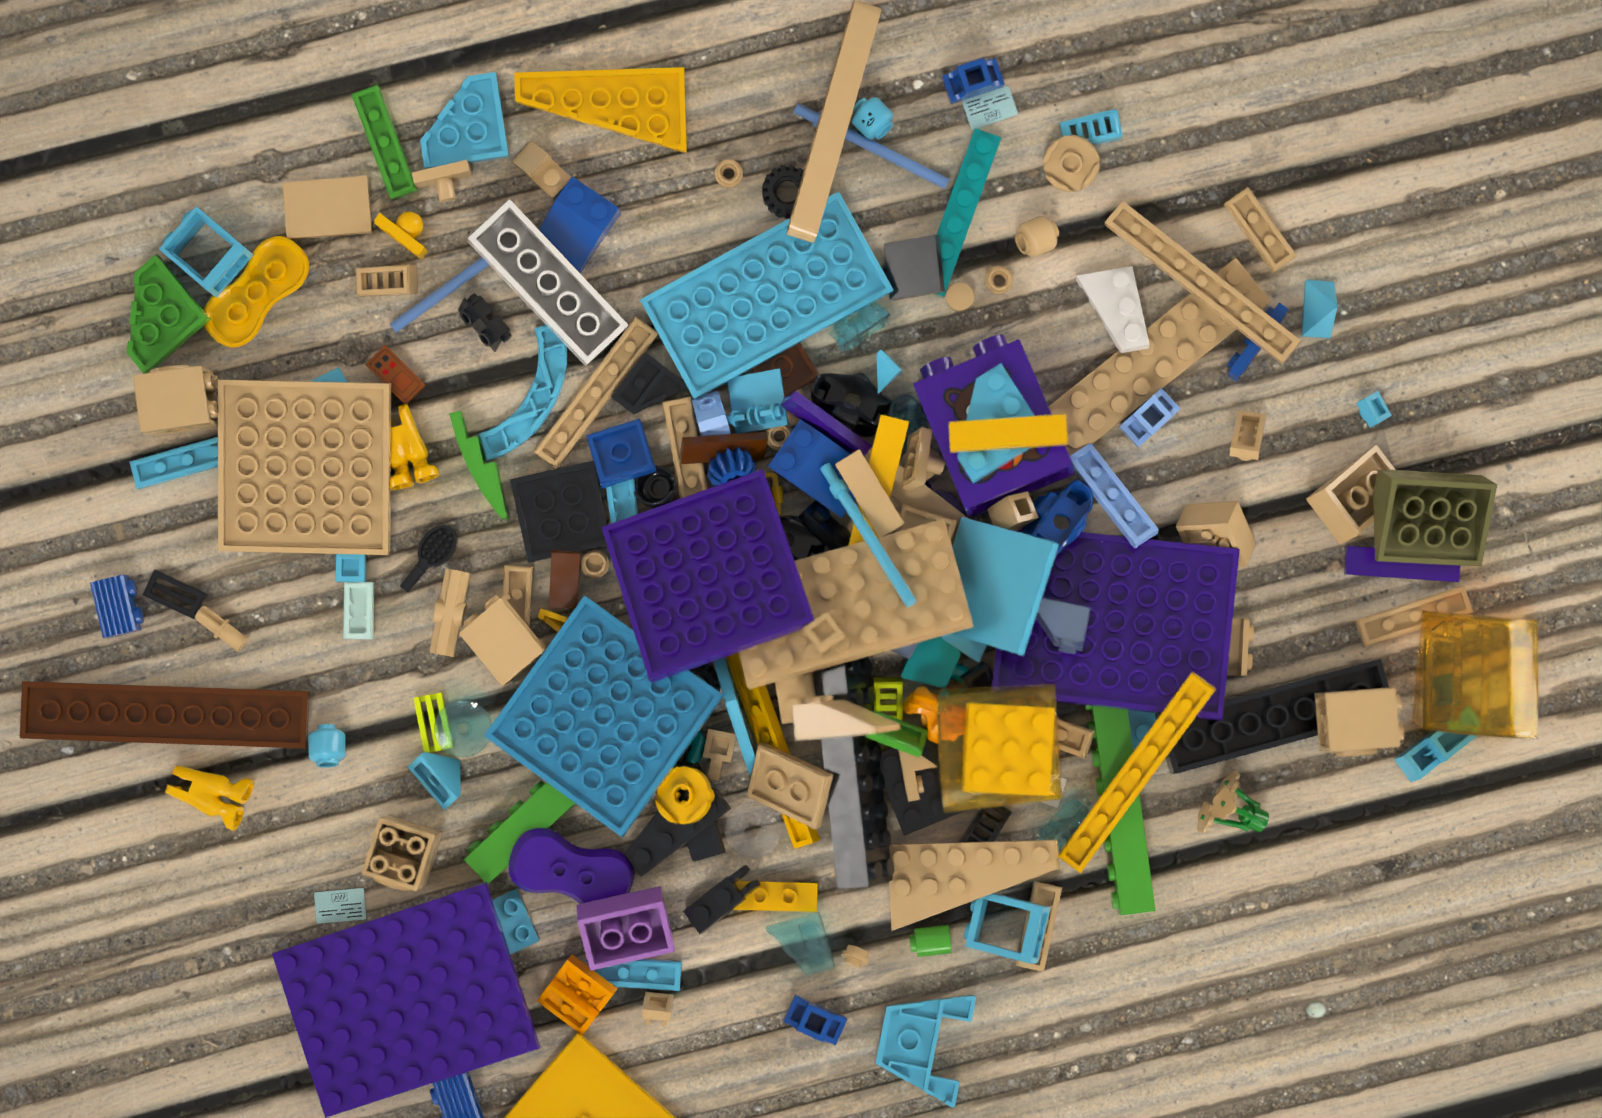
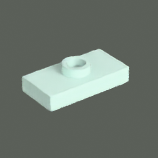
M344 582L343 639H373L374 582Z

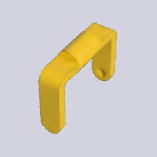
M765 473L766 478L772 477L773 487H771V492L778 514L781 516V503H784L783 488L779 486L776 473Z

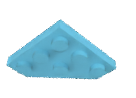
M496 72L467 76L461 84L459 91L452 100L450 99L437 117L436 122L420 140L424 169L467 160L469 163L509 157Z
M1002 364L976 378L966 421L1034 416ZM1032 447L959 452L957 458L974 484Z

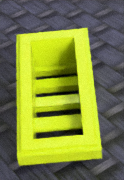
M874 677V711H896V715L889 716L903 721L902 678ZM880 688H896V692H880ZM880 699H896V703L880 704Z

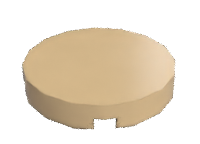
M1077 135L1061 137L1047 148L1043 158L1045 175L1048 181L1057 189L1065 192L1080 191L1087 188L1096 179L1100 169L1099 154L1095 146L1085 138Z

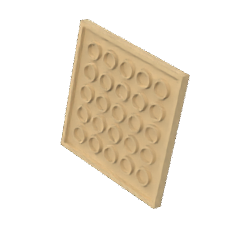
M218 380V551L389 555L391 383Z

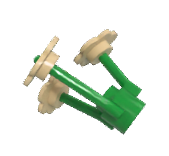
M1233 770L1221 781L1220 787L1215 793L1216 796L1213 798L1214 806L1212 807L1208 801L1203 802L1198 814L1197 830L1198 832L1206 833L1207 827L1217 823L1240 828L1246 832L1250 829L1261 832L1269 821V813L1260 808L1261 804L1252 800L1238 788V779L1241 774ZM1237 795L1249 805H1245L1242 808L1237 807L1235 801ZM1235 812L1239 814L1240 822L1229 820L1227 817Z

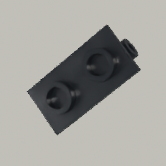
M474 293L468 299L464 298L458 308L460 317L467 325H471L476 330L479 339L485 346H490L496 352L501 342L505 343L512 337L511 329L498 315L491 320L487 318L494 310L481 295L477 296Z

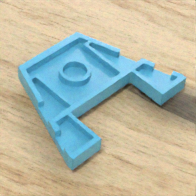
M966 995L887 1005L875 1064L917 1086L948 1106L955 1107L960 1081L930 1074L941 1018L947 1017L972 1022L976 996Z

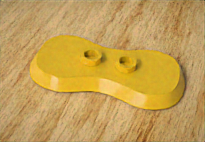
M273 236L261 242L253 251V257L249 260L239 278L228 285L217 298L213 295L208 300L204 312L211 320L204 327L217 342L230 348L240 347L250 342L259 332L267 313L273 305L295 292L304 283L309 272V260L302 248L291 239L283 236Z

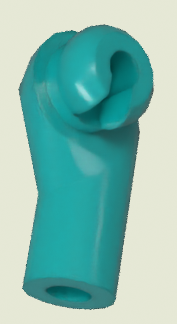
M701 729L689 744L690 749L685 762L691 765L700 763L704 752L706 739Z

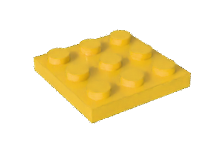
M967 703L961 791L1050 796L1055 708Z

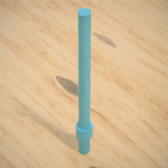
M830 463L823 465L820 470L830 484L829 490L834 498L839 499L906 607L914 605L916 603L915 597L851 498L849 487L843 479H839Z

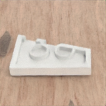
M1129 266L1076 276V281L1085 291L1093 309H1096L1104 323V327L1120 353L1148 349L1150 344L1133 267Z

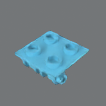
M780 369L737 376L727 382L732 409L731 414L727 415V422L729 426H734L735 434L789 425L787 411L780 405L784 400Z
M517 889L493 899L510 955L540 941Z

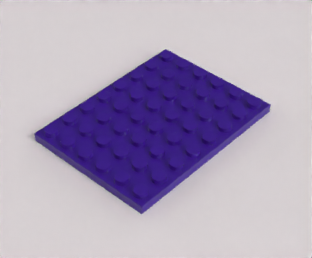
M1025 526L1015 532L1023 533ZM1081 532L1072 543L1055 555L1042 598L1090 608L1083 650H1076V654L1059 651V647L1053 645L1035 618L1023 656L996 648L991 694L1162 714L1193 671L1216 688L1195 718L1222 720L1240 549L1151 539L1134 549L1126 537Z
M487 882L272 953L325 1118L519 1056L541 1047Z

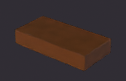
M552 550L549 607L576 608L578 601L580 551Z

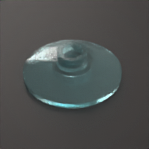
M902 395L893 401L889 417L909 421L903 449L907 450L908 435L921 427L928 429L927 418L921 404L914 397Z
M459 700L446 705L439 712L434 725V733L439 746L445 752L455 757H470L478 754L486 747L489 739L484 735L492 724L489 715L480 705L468 700ZM461 723L467 726V732L463 735L457 732V726Z

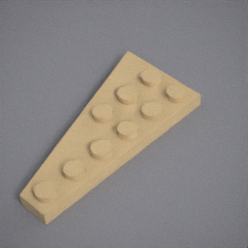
M1057 840L890 844V858L894 863L893 880L889 881L892 931L1059 869Z

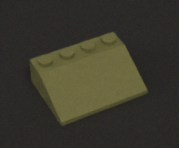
M1378 469L1373 494L1375 560L1381 562L1482 567L1498 484L1483 475Z

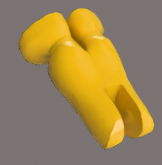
M408 404L398 406L402 425L394 427L391 418V469L395 472L389 479V489L391 491L415 485L409 471L408 461L413 464L416 483H425L440 476L439 469L427 463L428 450L417 429Z
M179 765L174 766L173 775L192 781L189 791L179 786L167 784L165 793L191 805L210 817L221 816L225 827L235 831L242 821L244 808L236 804L226 803L221 800V797L224 796L237 803L245 804L252 794L254 781L243 778L237 783L232 784L223 775L206 773Z

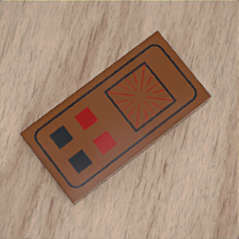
M386 345L365 364L383 383H391V391L404 404H408L426 386Z

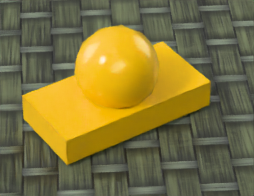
M381 213L374 219L377 227L419 259H423L428 253V250L414 239L423 230L422 218L417 213H402L398 216L396 225Z

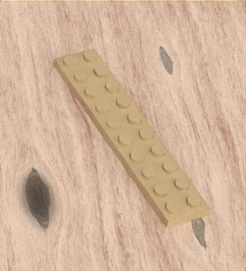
M1237 258L1216 273L1261 310L1271 303L1270 299ZM1192 293L1146 328L1150 344L1148 349L1125 353L1117 351L1048 406L1052 415L1066 414L1068 445H1065L1069 456L1089 443L1093 444L1150 399L1160 388L1165 387L1237 329Z

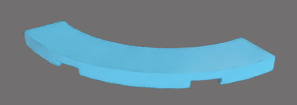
M547 325L535 328L538 341L537 373L529 393L521 406L499 425L478 434L487 462L515 450L536 433L547 420L560 396L567 368V346Z

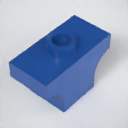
M983 57L957 66L954 71L942 76L950 104L1005 86L996 58L985 60Z
M795 994L783 1022L796 1028V1031L818 1041H825L836 1045L846 1024L847 1017Z

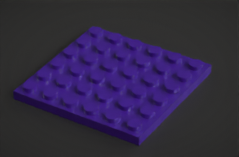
M763 469L601 527L648 679L651 683L799 631L815 620Z

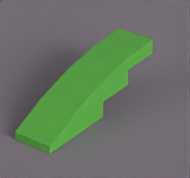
M461 411L449 413L461 453L482 494L501 519H510L498 464L496 462H485L479 437H468L464 414Z

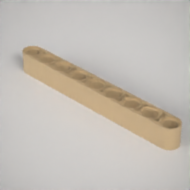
M854 0L786 235L811 243L815 242L882 8L858 0Z

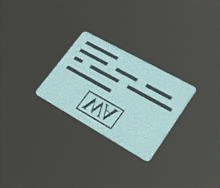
M1009 86L962 101L972 130L1018 115Z
M363 888L314 893L317 924L366 919Z

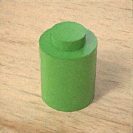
M948 925L914 929V935H909L911 952H917V957L952 953Z

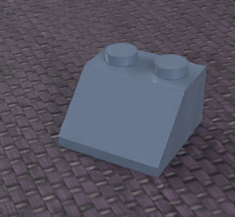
M1041 598L1035 618L1053 645L1058 646L1059 651L1069 654H1076V650H1083L1090 608Z

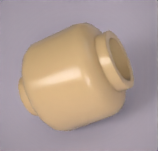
M1038 216L1019 225L1015 241L1021 253L1027 254L1030 257H1038L1055 249L1059 230L1053 221H1049L1044 216Z

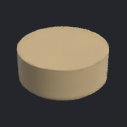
M955 283L947 290L946 303L950 309L956 312L966 311L973 304L974 292L966 283Z

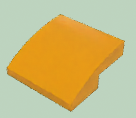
M571 954L537 1002L583 1035L618 988L594 970L590 971L589 966Z

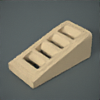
M413 265L356 268L357 296L418 294L417 267ZM379 273L383 275V289H380ZM391 273H394L395 288H391ZM367 274H372L371 290H368Z

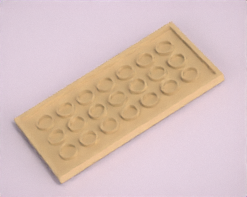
M945 519L877 538L916 599V603L910 607H906L865 541L796 560L795 563L814 619L816 620L825 612H828L843 632L845 638L821 654L806 635L804 629L740 651L739 655L748 689L974 627Z

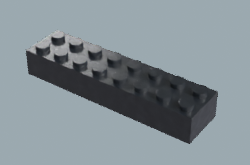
M868 656L814 671L816 696L833 695V700H846L874 712L875 691L871 687L872 663ZM866 734L821 738L824 771L833 774L828 795V807L837 889L869 887L892 881L894 863L890 858L889 846L891 844V835L887 830L886 822L888 807L883 795L885 779L880 768L881 747L877 741L867 738Z
M1372 659L1225 699L1222 720L1194 718L1166 756L1169 772L1171 774H1178L1318 736L1314 693L1389 688L1382 660Z

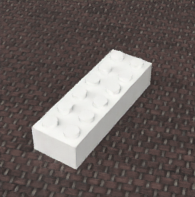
M510 199L468 237V243L585 366L629 326Z

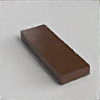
M766 432L682 437L679 459L681 464L709 463V460L716 458V452L725 453L727 448L730 451H734L738 447L742 452L748 451L752 460L764 459L768 438Z

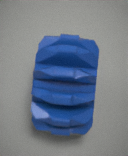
M739 447L734 451H730L727 448L725 453L716 452V458L709 460L710 465L707 468L708 477L713 487L751 474L757 470L755 462L748 451L742 452Z

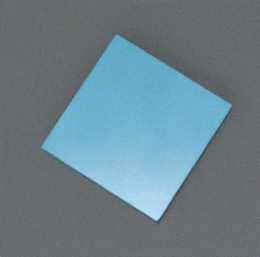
M961 517L952 548L974 627L951 634L1023 656L1059 544Z

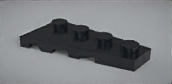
M695 763L692 768L700 770L708 778L715 795L709 811L702 819L691 824L670 822L657 811L624 853L641 877L731 810L729 804L699 763ZM680 789L678 791L681 795L679 801H688V789Z

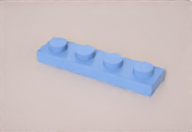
M1091 443L1070 455L1074 472L1085 485L1091 488L1094 498L1134 549L1158 534L1159 529Z

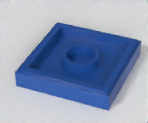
M640 418L586 435L602 489L656 472Z

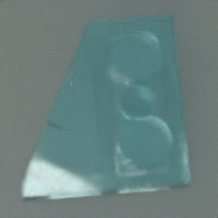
M820 911L766 926L767 932L770 935L772 934L783 946L782 949L797 962V966L806 976L835 968Z

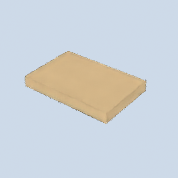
M367 175L282 182L286 237L288 239L373 233L369 178Z
M763 742L758 744L747 797L811 828L817 829L822 824L833 774Z

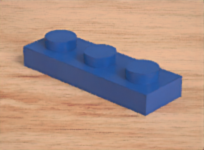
M1278 303L1275 309L1269 307L1265 313L1280 324L1287 315L1288 308ZM1246 338L1244 341L1247 347L1242 354L1236 352L1227 364L1231 368L1227 376L1235 382L1239 380L1261 350L1249 338Z

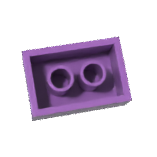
M661 886L577 905V921L590 971L675 952L673 933Z

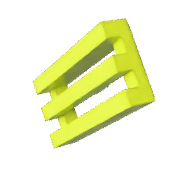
M443 693L413 698L424 752L431 753L453 748ZM437 699L446 743L442 745L440 744L432 700ZM425 701L434 742L432 747H430L421 703Z

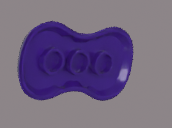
M546 828L531 829L523 833L513 847L508 866L511 880L520 889L530 893H560L571 897L579 904L630 893L634 880L633 865L623 853L607 848H581L571 844L557 832Z

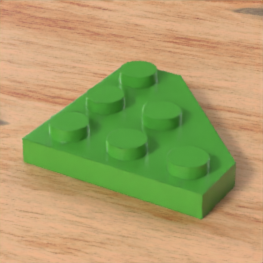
M156 254L134 273L135 295L134 301L131 302L129 322L131 324L130 341L127 342V354L143 374L150 373V370L158 367L211 320L163 259Z

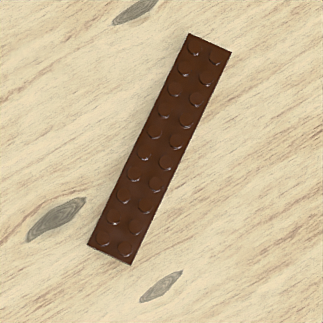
M22 681L19 738L306 749L308 742L310 691Z

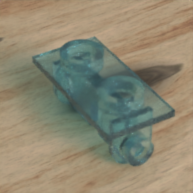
M1075 797L1071 801L1067 800L1055 814L1063 822L1058 825L1051 819L1039 833L1040 837L1037 840H1057L1058 852H1061L1090 810Z

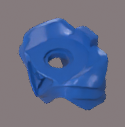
M1076 479L1062 490L1050 491L1046 496H1039L1033 503L1039 518L1026 525L1023 534L1059 544L1056 554L1060 553L1087 526V518L1093 507L1091 488ZM1058 515L1066 517L1069 522L1068 528L1058 529L1054 525V517Z

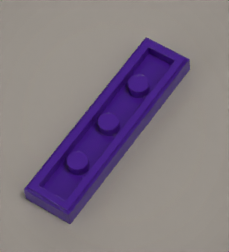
M794 391L786 396L780 404L791 414L825 435L850 454L860 449L863 456H865L872 447L871 444L798 391Z
M1346 546L1344 575L1459 582L1460 565L1381 562L1375 560V548Z

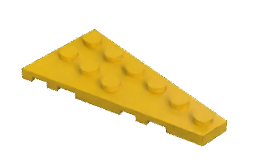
M684 67L514 72L515 101L518 104L687 153Z

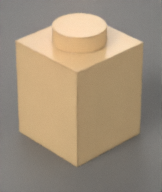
M1028 492L1007 496L987 509L994 526L1012 531H1018L1039 518Z

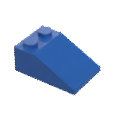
M572 176L555 200L539 231L581 273L621 215V212L617 206Z
M800 419L768 467L779 477L842 519L847 513L840 500L835 499L829 490L830 484L820 468L830 463L839 479H843L835 464L851 454ZM850 490L849 494L853 501H855L856 499Z

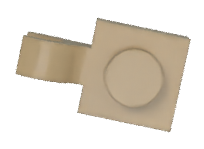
M708 729L703 757L711 759L708 777L711 780H720L723 761L732 762L736 734Z

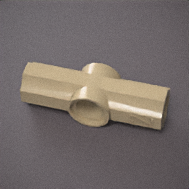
M453 569L445 570L441 595L437 599L434 610L433 622L435 626L429 653L455 657L459 631L463 627L466 616L467 603H465L471 573Z

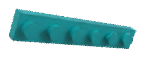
M976 128L974 129L937 232L940 240L945 292L935 293L934 295L943 298L1001 141V137Z

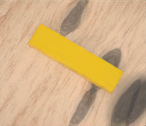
M1066 414L949 422L951 453L1068 445Z

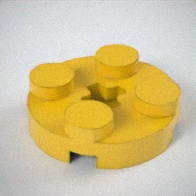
M683 766L672 768L657 789V800L655 802L658 811L666 820L679 824H691L699 821L707 814L715 795L708 778L700 770ZM680 789H688V801H679L681 795L678 791Z

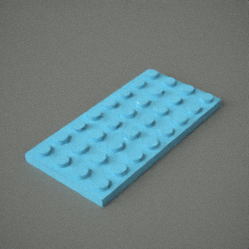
M840 192L828 197L814 243L786 235L790 221L789 218L640 299L694 400L894 291Z

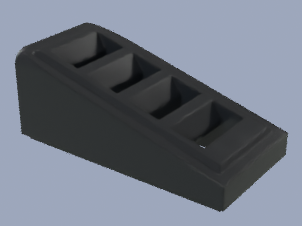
M988 796L958 842H969L970 836L979 842L994 841L1012 812ZM988 807L1001 814V819L998 820L986 812ZM985 817L996 825L995 828L992 830L980 822L981 818ZM976 826L987 832L989 837L985 839L974 831Z

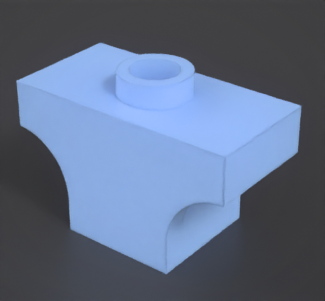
M1160 388L1119 428L1138 448L1181 408Z
M718 390L707 393L695 400L691 398L702 436L731 434Z

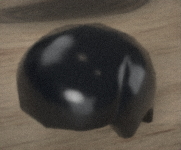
M656 465V472L636 478L634 494L646 507L656 508L673 502L678 491V482L676 476L668 468Z

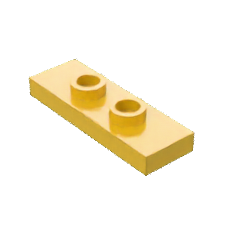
M737 881L735 884L741 891L751 881ZM759 881L761 885L745 897L746 900L733 909L817 912L818 883Z

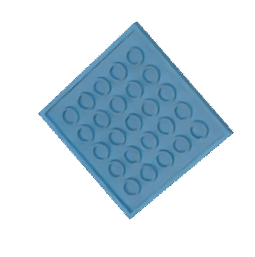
M584 595L484 736L615 833L624 837L722 700L723 694L690 670L651 683L648 679L634 630Z

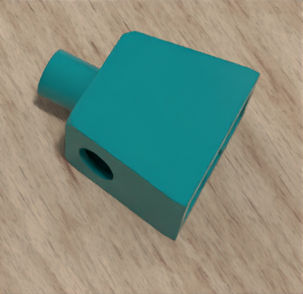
M940 637L918 643L911 658L907 659L900 677L945 689L950 679L963 684L960 676L970 669L957 663L961 651Z

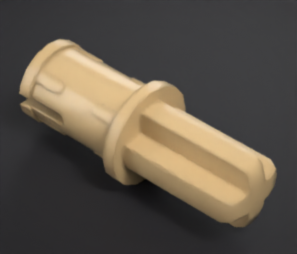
M207 606L201 607L195 615V619L214 633V638L217 639L219 637L235 649L237 653L249 640L247 636L229 624V619H222Z

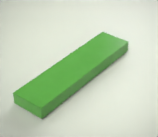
M378 84L351 94L391 201L417 192L418 189L413 182L411 170Z

